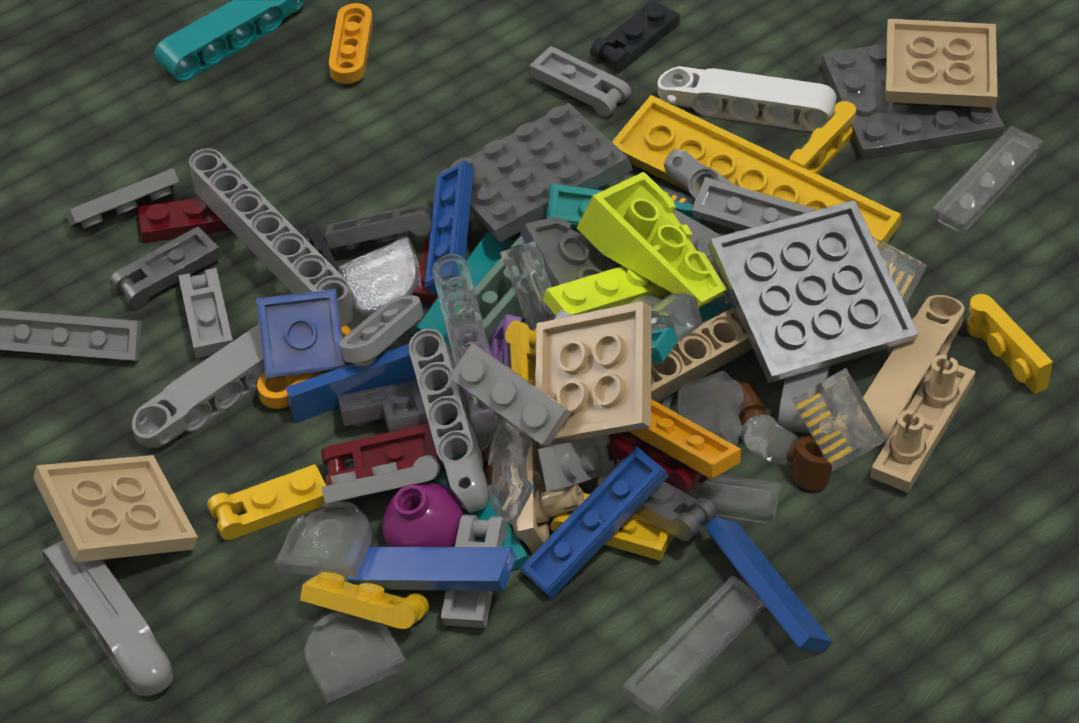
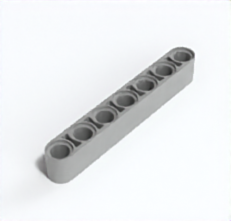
M209 148L198 150L192 154L189 159V166L194 191L292 294L336 289L341 327L351 322L353 307L348 281L220 152Z

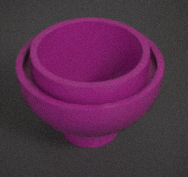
M422 482L405 486L391 498L382 516L384 539L388 547H453L456 543L460 519L462 515H465L464 509L459 499L448 488L440 484Z

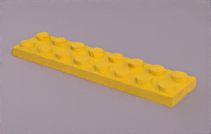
M653 95L649 96L612 141L629 158L632 165L683 190L685 189L667 174L664 167V161L673 149L686 151L705 167H710L735 186L808 206L815 210L855 200L879 252L902 223L900 213Z

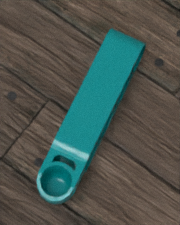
M232 0L163 39L154 51V59L177 80H190L275 31L281 25L283 19L299 11L304 6L306 0Z

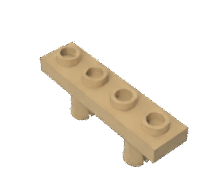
M938 355L932 359V369L907 410L902 411L898 415V424L872 465L870 478L909 493L973 385L976 371L958 365V362L952 357L948 361L947 355Z
M512 423L513 433L517 440V451H514L512 454L513 464L517 472V483L513 484V495L517 504V516L513 517V528L518 540H524L532 554H534L549 538V521L551 517L576 510L584 502V495L582 489L579 488V484L563 489L546 491L538 449L545 448L546 446L534 442L532 437Z

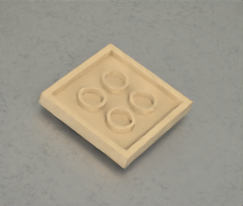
M888 19L885 102L996 108L998 97L996 24Z
M642 301L537 323L535 386L572 412L550 445L651 427L652 306Z
M154 455L36 465L34 480L75 563L194 550L198 536Z

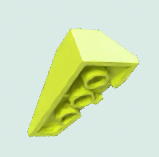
M645 172L593 195L577 229L603 255L698 308L726 292V286L706 254L697 251L690 238L693 233L688 225H681L673 213L676 206L672 199Z

